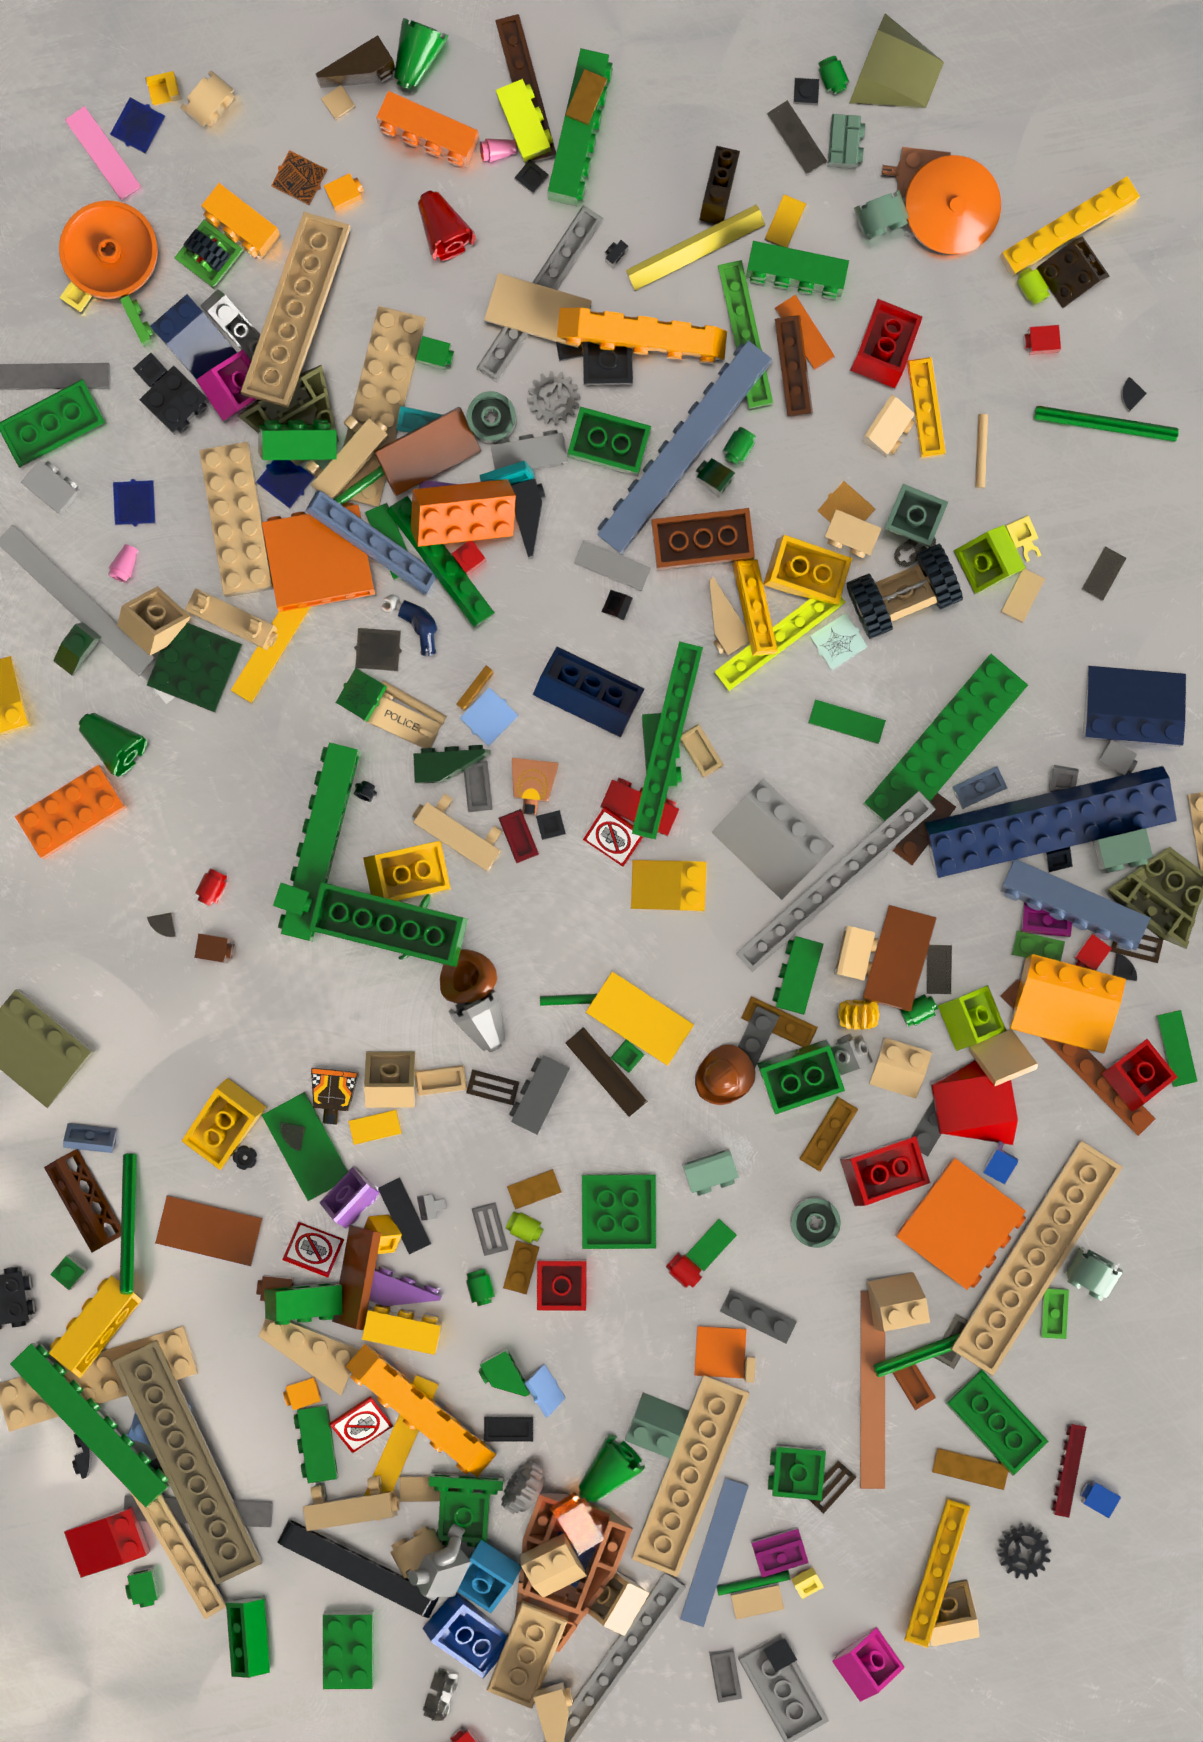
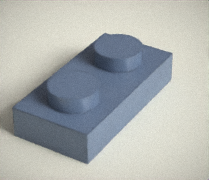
M998 766L952 788L962 809L1007 789V785Z
M67 1123L63 1148L112 1153L116 1138V1128Z

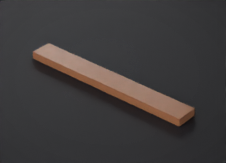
M860 1291V1489H885V1376L877 1377L873 1367L874 1364L885 1361V1332L874 1330L868 1291Z

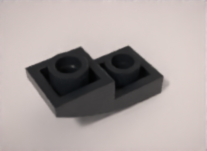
M74 1434L77 1447H82L83 1451L74 1455L75 1460L72 1461L76 1475L80 1474L81 1478L84 1479L90 1473L92 1451Z

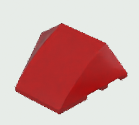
M974 1060L965 1067L954 1071L931 1085L939 1134L979 1139L988 1142L998 1143L1001 1141L1004 1144L1013 1145L1018 1116L1011 1080L994 1086L976 1060Z

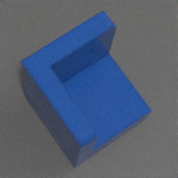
M999 1141L986 1162L983 1173L1005 1185L1018 1163V1158L1003 1151L1004 1143Z

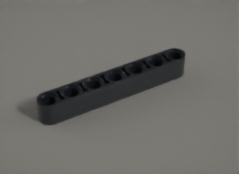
M287 1521L277 1541L283 1547L423 1617H430L439 1597L435 1600L428 1599L420 1593L417 1585L414 1586L410 1583L409 1578L404 1579L403 1575L313 1530L307 1531L305 1526L295 1521Z

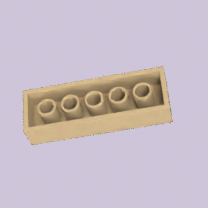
M242 442L199 450L223 595L225 597L273 590L249 443Z

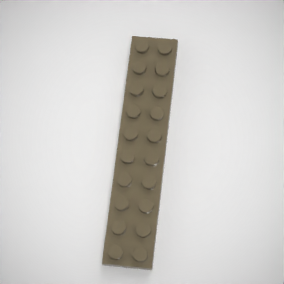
M158 1340L113 1360L114 1368L163 1472L169 1479L168 1482L216 1584L218 1585L261 1565L262 1560Z

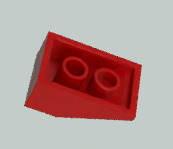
M877 299L850 371L896 388L905 369L923 316Z
M916 1136L840 1159L854 1206H866L930 1183Z
M133 1506L64 1531L81 1578L147 1556L150 1552Z

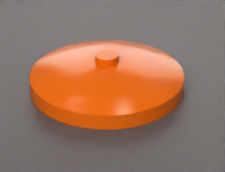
M959 155L938 157L921 166L909 181L904 196V204L909 215L907 225L912 234L927 248L944 254H960L979 247L993 233L1001 212L1000 191L992 174L979 162Z
M106 200L88 204L72 215L64 226L60 237L59 256L67 277L79 290L96 298L116 299L135 292L146 283L157 262L158 246L153 228L142 213L128 204Z

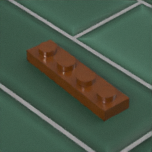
M800 315L776 318L775 326L787 416L813 413Z

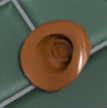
M461 949L457 967L443 964L440 974L441 994L447 1001L453 1003H469L480 1000L493 990L497 982L496 969L490 959L483 954L473 950Z
M722 1045L712 1050L699 1065L695 1074V1086L699 1096L705 1101L716 1105L730 1104L740 1099L749 1092L755 1081V1068L752 1061L743 1050L734 1045Z

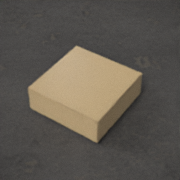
M342 85L321 98L335 120L355 107V104Z
M755 1356L745 1357V1382L754 1383Z

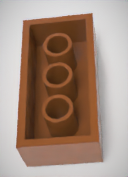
M749 508L651 519L657 571L728 563L738 560H754L755 558Z

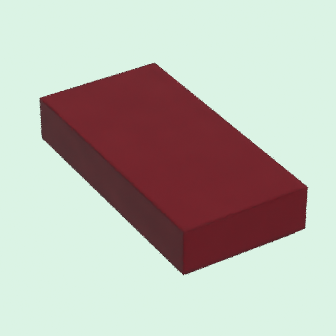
M521 809L498 818L516 864L539 855Z

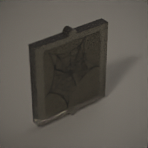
M358 628L357 645L354 647L356 650L355 668L398 671L399 654L402 653L400 649L401 631Z

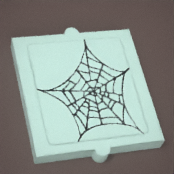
M846 613L810 636L819 650L818 654L823 656L831 670L868 647L859 634V628H855Z

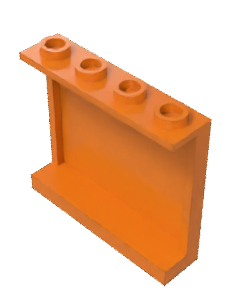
M342 504L343 507L361 518L358 504ZM296 512L288 518L274 516L268 518L266 522H262L275 600L279 612L375 595L368 555L310 514Z
M953 1157L895 1236L968 1290L970 1286L975 1288L982 1278L979 1274L984 1267L989 1268L997 1258L994 1254L998 1248L1001 1247L1003 1249L1011 1239L1009 1234L1013 1228L1018 1229L1026 1219L1024 1216L1026 1210Z

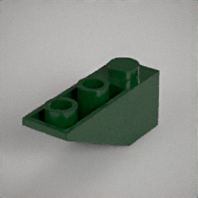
M469 745L468 750L459 751V746L444 747L445 752H435V748H421V753H413L415 783L446 782L490 755L491 750L483 749V745Z

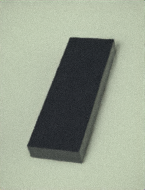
M399 1177L378 1187L393 1222L402 1234L401 1239L408 1254L410 1255L431 1245V1241L401 1178Z

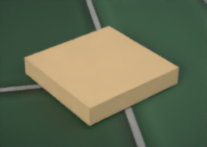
M1012 1029L972 1045L969 1049L971 1055L994 1086L1037 1069L1038 1063Z

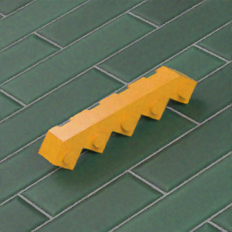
M560 308L557 337L566 340L568 345L579 346L581 342H593L600 345V349L614 350L615 346H625L633 349L634 354L647 355L648 351H659L667 354L669 359H681L682 355H691L699 358L701 363L715 364V360H725L727 331L716 326L705 325L704 327L693 326L688 322L674 320L664 322L658 321V318L645 316L629 317L624 316L623 313L609 311L593 312L588 308Z
M366 1344L362 1346L345 1366L352 1373L350 1378L359 1386H362V1384L367 1386L378 1396L376 1399L384 1407L388 1408L390 1406L404 1417L403 1422L412 1430L417 1428L431 1440L429 1444L438 1452L443 1450L457 1462V1468L467 1475L470 1472L478 1477L497 1455L481 1439L470 1433L455 1417L444 1411L429 1395L418 1389L404 1374L393 1368L381 1355Z

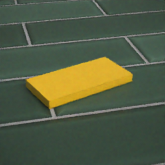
M614 972L610 973L585 1012L667 1066L694 1026V1024Z

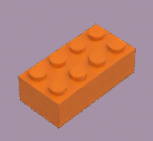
M390 91L387 92L376 117L378 127L382 128L381 132L390 137L398 135L404 138V143L416 147L417 144L425 147V151L435 157H439V154L448 158L447 161L458 167H461L462 164L468 166L479 142L478 130Z
M508 479L413 489L411 532L418 547L513 536L516 495Z
M97 765L14 817L39 857L45 859L126 809L127 806L102 766Z

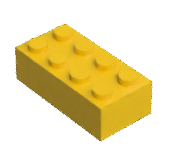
M112 1275L100 1282L96 1295L84 1302L81 1308L83 1311L77 1318L73 1317L69 1321L64 1335L57 1337L50 1346L52 1350L49 1354L79 1378H81L142 1301L134 1292L130 1295L121 1294L120 1281Z

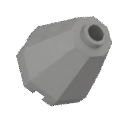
M494 990L480 1000L469 1003H457L455 1005L456 1011L453 1009L448 1011L452 1020L483 1051L493 1052L502 1046L501 1043L505 1040L500 1001Z

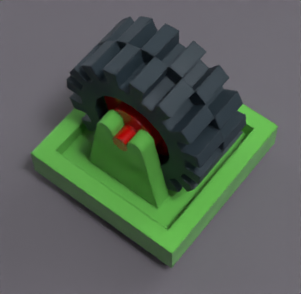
M203 220L185 241L184 246L174 259L214 289L243 252V249L206 220Z

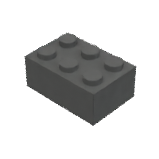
M543 1055L542 1059L537 1057L531 1068L534 1076L531 1081L526 1079L520 1091L524 1096L520 1103H514L509 1113L513 1117L511 1122L538 1135L570 1067L546 1055Z

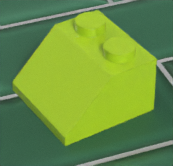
M1005 525L989 530L954 550L975 594L1026 569Z
M988 985L938 1005L956 1051L978 1044L1006 1031Z

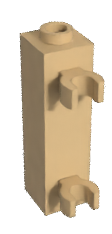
M351 415L343 422L344 425L353 431L355 435L337 454V459H333L324 470L313 460H310L305 465V468L316 477L311 484L313 489L316 491L321 490L332 499L341 493L374 455V451L379 449L389 438L385 432L387 428L379 420L376 419L373 422L371 419H368L361 425Z
M195 588L185 608V611L266 651L269 646L272 647L278 637V633H276L277 628L274 625Z
M445 793L436 807L428 802L424 806L420 804L412 815L416 818L413 822L414 824L487 872L489 871L501 852L493 846L502 833L500 829L493 826L484 840L444 814L453 798Z
M380 1475L367 1478L370 1495L326 1501L324 1485L310 1487L314 1504L303 1506L306 1530L310 1531L392 1518L397 1516V1511L400 1510L399 1499L394 1495V1491L382 1492Z

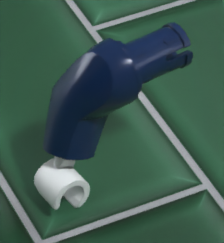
M394 594L385 597L384 600L389 603H384L381 605V608L385 612H390L393 609L399 610L398 617L412 624L414 631L420 636L421 655L426 656V652H428V656L436 654L434 634L438 629L430 613L425 608L404 600L403 603H400L399 598Z

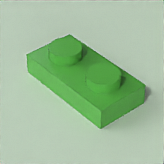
M129 295L121 298L120 301L142 345L146 346L152 343L150 336L153 335V332L148 322L143 323L139 316L143 311L137 299L132 301Z
M1016 931L1011 955L1027 958L1031 954L1061 961L1065 941Z
M1048 1288L1044 1293L1041 1325L1042 1338L1066 1339L1068 1289Z

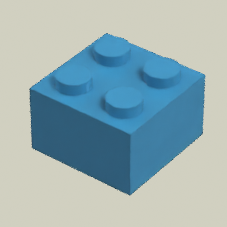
M480 1540L468 1556L471 1563L457 1592L489 1613H492L513 1585L522 1567L483 1540Z

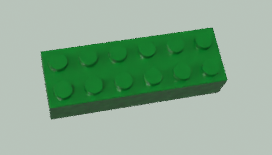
M580 48L567 109L584 69L607 78V82L610 83L613 63L609 62V54ZM606 86L603 89L589 125L566 116L564 117L548 187V200L576 207L578 200L583 201L586 182L583 181V177H588L591 158H588L589 153H594L597 139L596 134L593 133L594 129L599 130L602 110H599L600 105H605L607 97Z
M321 882L309 931L457 967L468 918Z

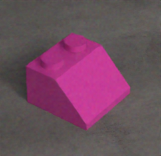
M243 349L196 380L223 421L256 400L241 393L251 364V360Z
M877 1627L845 1648L832 1661L860 1702L878 1694L905 1668Z

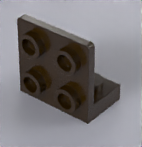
M1083 236L1068 243L1036 268L1062 307H1066L1090 288L1110 277Z

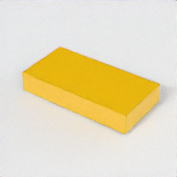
M784 194L764 240L777 246L788 248L806 203Z
M397 1110L348 1121L354 1145L402 1134Z

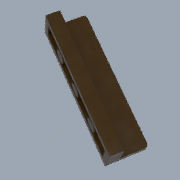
M584 1027L565 1042L628 1117L648 1102Z

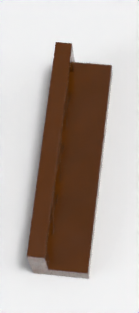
M78 1149L71 1151L44 1167L91 1253L121 1237V1226ZM73 1157L77 1164L76 1172L70 1170L66 1163V1160ZM80 1180L87 1182L89 1186L88 1193L81 1190L79 1186ZM92 1201L99 1203L101 1214L94 1213L91 1207ZM104 1223L110 1224L115 1232L109 1238L103 1229Z

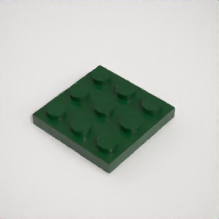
M186 623L171 643L160 650L147 686L216 713L242 644Z

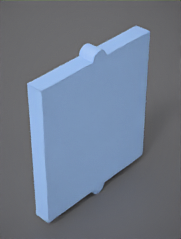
M489 687L460 719L472 730L473 735L479 736L489 746L518 715L506 704L505 699H501Z
M545 1364L541 1365L525 1382L534 1398V1402L538 1404L545 1417L550 1416L565 1399L564 1394L557 1385L556 1379L552 1377Z

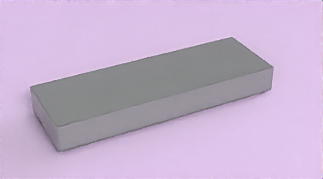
M584 540L574 561V564L640 591H642L651 570L646 565Z

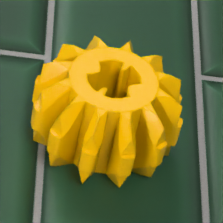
M863 999L841 1002L838 1009L840 1025L847 1029L852 1028L855 1030L876 1027L879 1020L878 1004Z

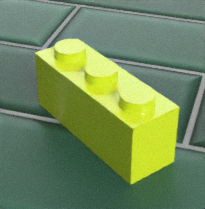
M523 79L496 89L497 98L523 161L526 162L550 152V144L553 143L549 130H543L540 123L544 118L539 106L534 108L531 101L535 96L530 84L525 85Z

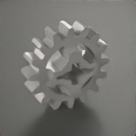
M550 371L547 378L543 373L540 374V382L533 380L535 389H528V392L533 397L527 398V402L534 403L530 407V411L538 412L536 415L537 420L542 416L545 417V424H548L549 420L553 419L554 424L557 425L560 418L567 422L566 415L574 416L575 413L572 408H579V403L574 401L580 398L579 393H574L578 388L577 384L570 385L572 380L570 376L564 380L563 372H560L558 377H555L553 371ZM553 382L551 387L547 389L542 388L545 384ZM562 385L568 389L570 398L563 394ZM557 388V396L560 401L555 400L550 408V398L547 396H552ZM537 398L544 401L546 405L545 411L539 406ZM560 407L566 408L564 411L554 414L556 409Z

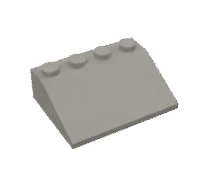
M764 778L712 831L781 900L834 847Z

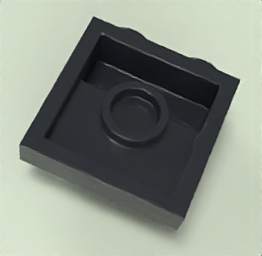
M583 342L584 385L633 384L632 349L625 346H615L614 350H603L596 343Z
M174 365L139 399L174 435L177 432L183 433L191 424L189 420L195 414L200 416L208 408L207 403L209 402L208 398Z

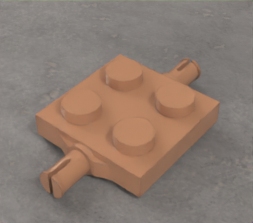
M902 147L901 159L898 165H883L881 175L896 176L897 191L899 190L901 196L904 197L909 181L921 166L935 158L949 156L951 152Z

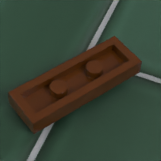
M939 793L930 801L936 810L907 834L893 849L895 854L911 866L928 846L924 823L949 817L956 808L955 805Z

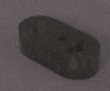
M935 536L930 547L936 545ZM909 539L895 550L893 555L894 561L899 567L907 568L918 561L916 553L927 548L922 546L917 550L915 546L919 543ZM911 549L914 551L909 556L910 562L907 563L905 560L900 561L898 559L901 556V550L905 553Z

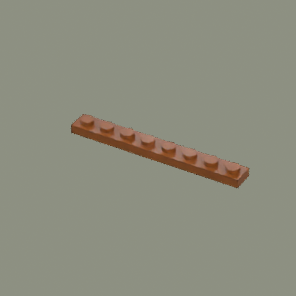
M1018 979L1000 995L1013 1010L1020 985ZM1040 1037L1137 1136L1156 1119L1143 1105L1134 1112H1131L1102 1075L1107 1069L1087 1049Z

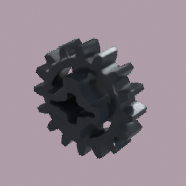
M1020 1525V1531H1016L1012 1527V1534L1010 1536L1005 1533L1003 1534L1006 1541L998 1543L1003 1548V1551L997 1552V1555L1004 1557L999 1563L1001 1566L1008 1565L1006 1568L1008 1574L1015 1571L1014 1577L1017 1579L1020 1574H1023L1024 1578L1028 1580L1029 1573L1037 1577L1038 1573L1036 1570L1041 1569L1045 1571L1046 1569L1042 1565L1043 1562H1050L1046 1554L1050 1553L1051 1549L1045 1547L1049 1541L1047 1538L1041 1540L1040 1538L1043 1533L1038 1531L1035 1534L1033 1526H1030L1028 1531L1025 1530L1024 1525ZM1021 1536H1029L1036 1541L1027 1542ZM1014 1541L1013 1551L1008 1554L1009 1546ZM1019 1543L1026 1549H1030L1027 1552L1029 1562L1022 1555L1018 1556L1021 1553ZM1040 1551V1557L1038 1561L1035 1563V1555L1037 1552ZM1013 1563H1024L1027 1568L1016 1567Z

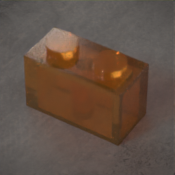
M575 1492L550 1507L568 1540L579 1555L604 1539L599 1531L603 1528L596 1516L591 1518L588 1513L592 1510L585 1498L580 1500Z

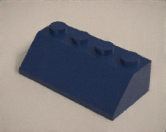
M556 646L539 678L533 695L621 737L645 688Z

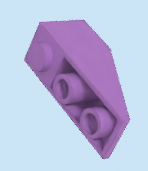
M379 1266V1269L374 1271L369 1301L382 1306L440 1301L442 1295L438 1294L439 1289L426 1284L422 1288L415 1285L416 1280L402 1275L401 1279L392 1276L393 1271Z

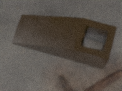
M716 146L699 220L714 224L724 221L740 151Z

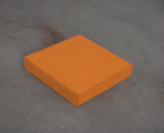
M697 1326L694 1376L705 1375L744 1379L746 1329Z

